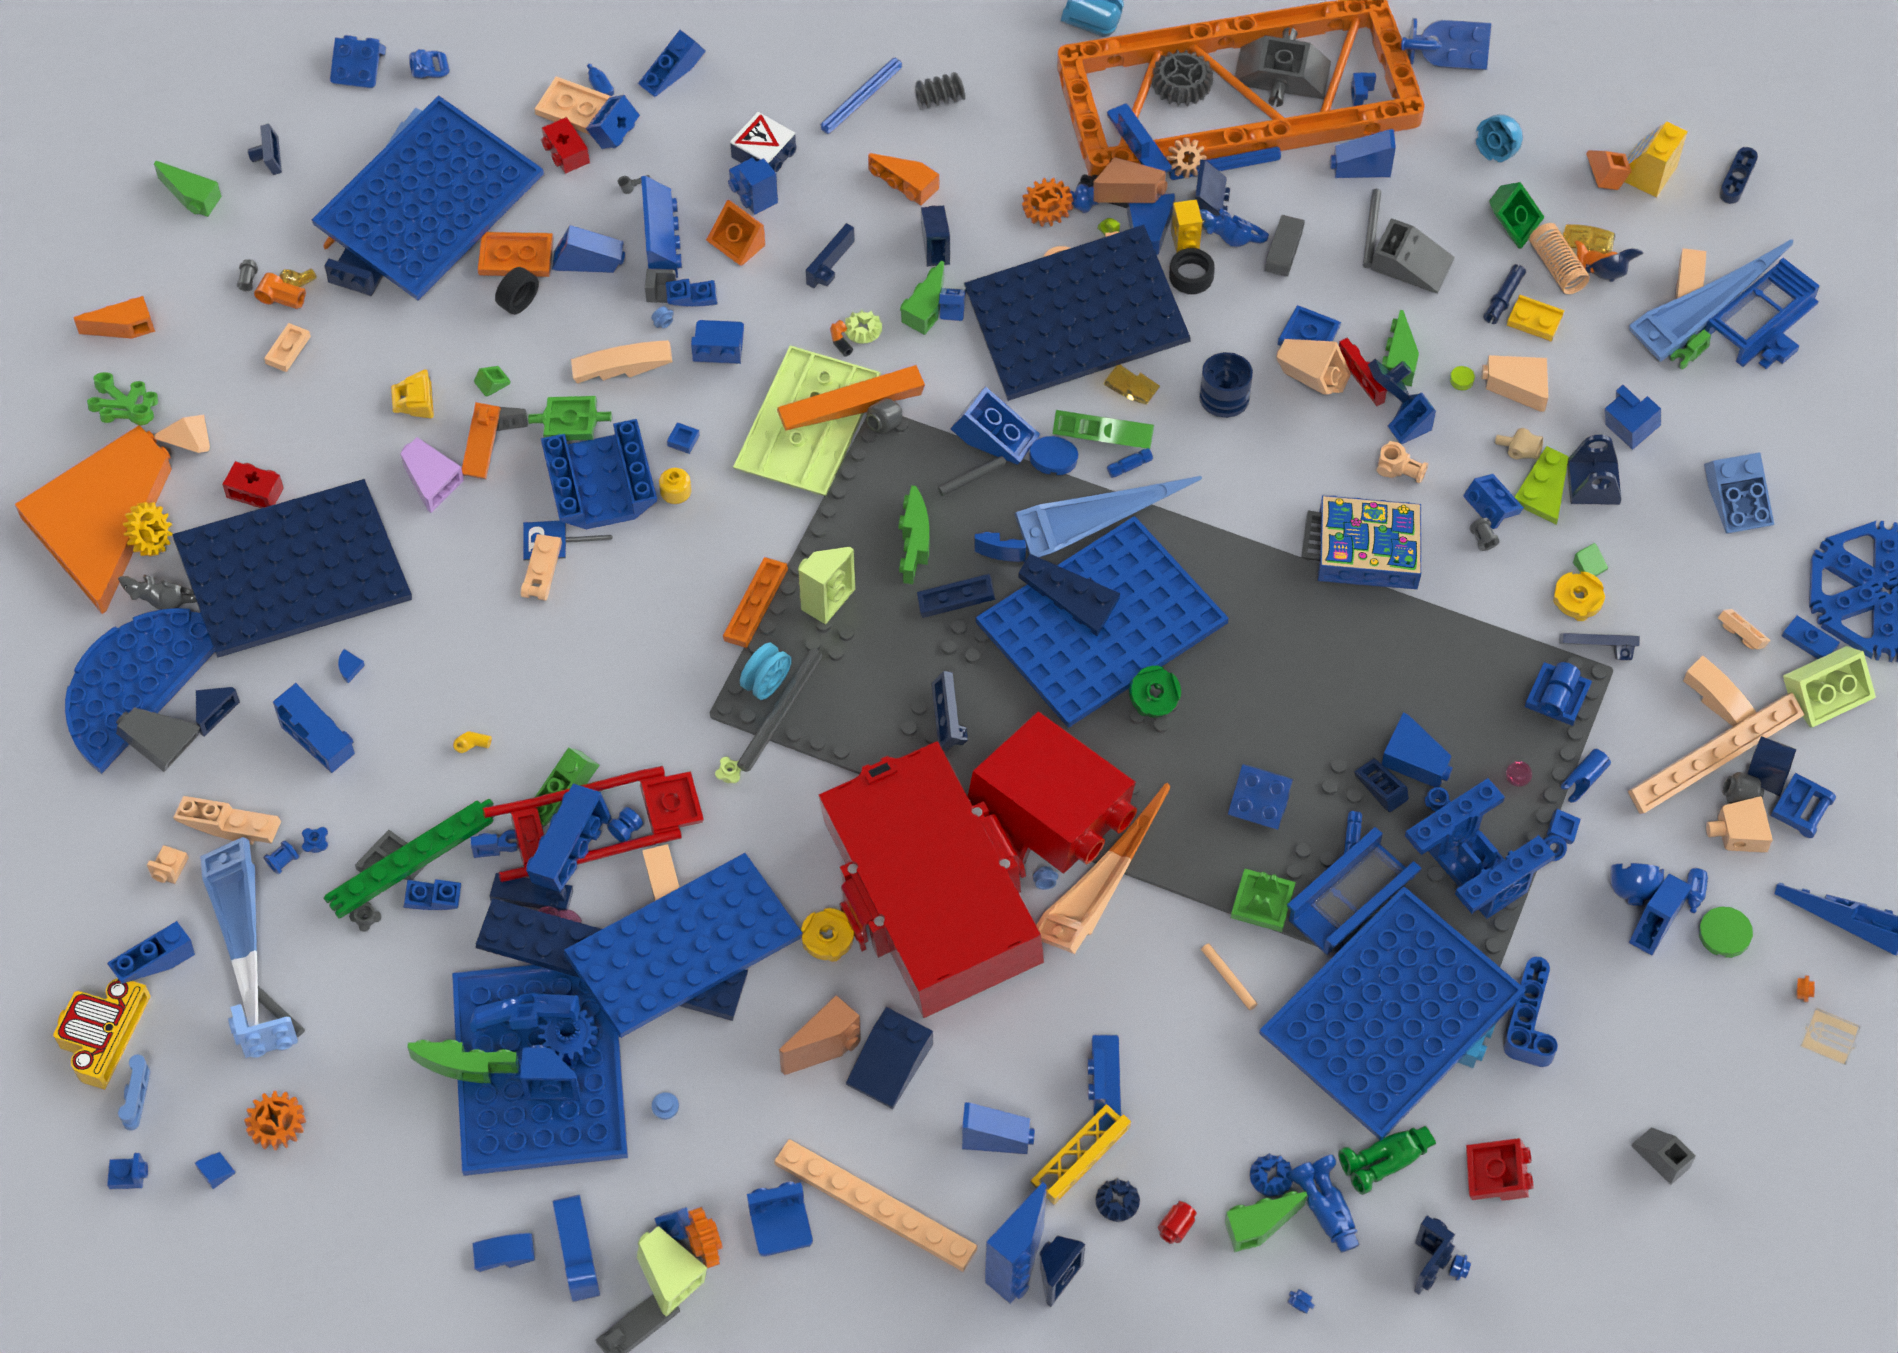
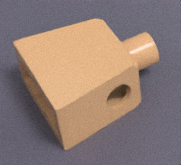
M1762 796L1724 805L1718 815V821L1706 823L1708 837L1722 836L1724 848L1729 851L1768 852L1773 841Z

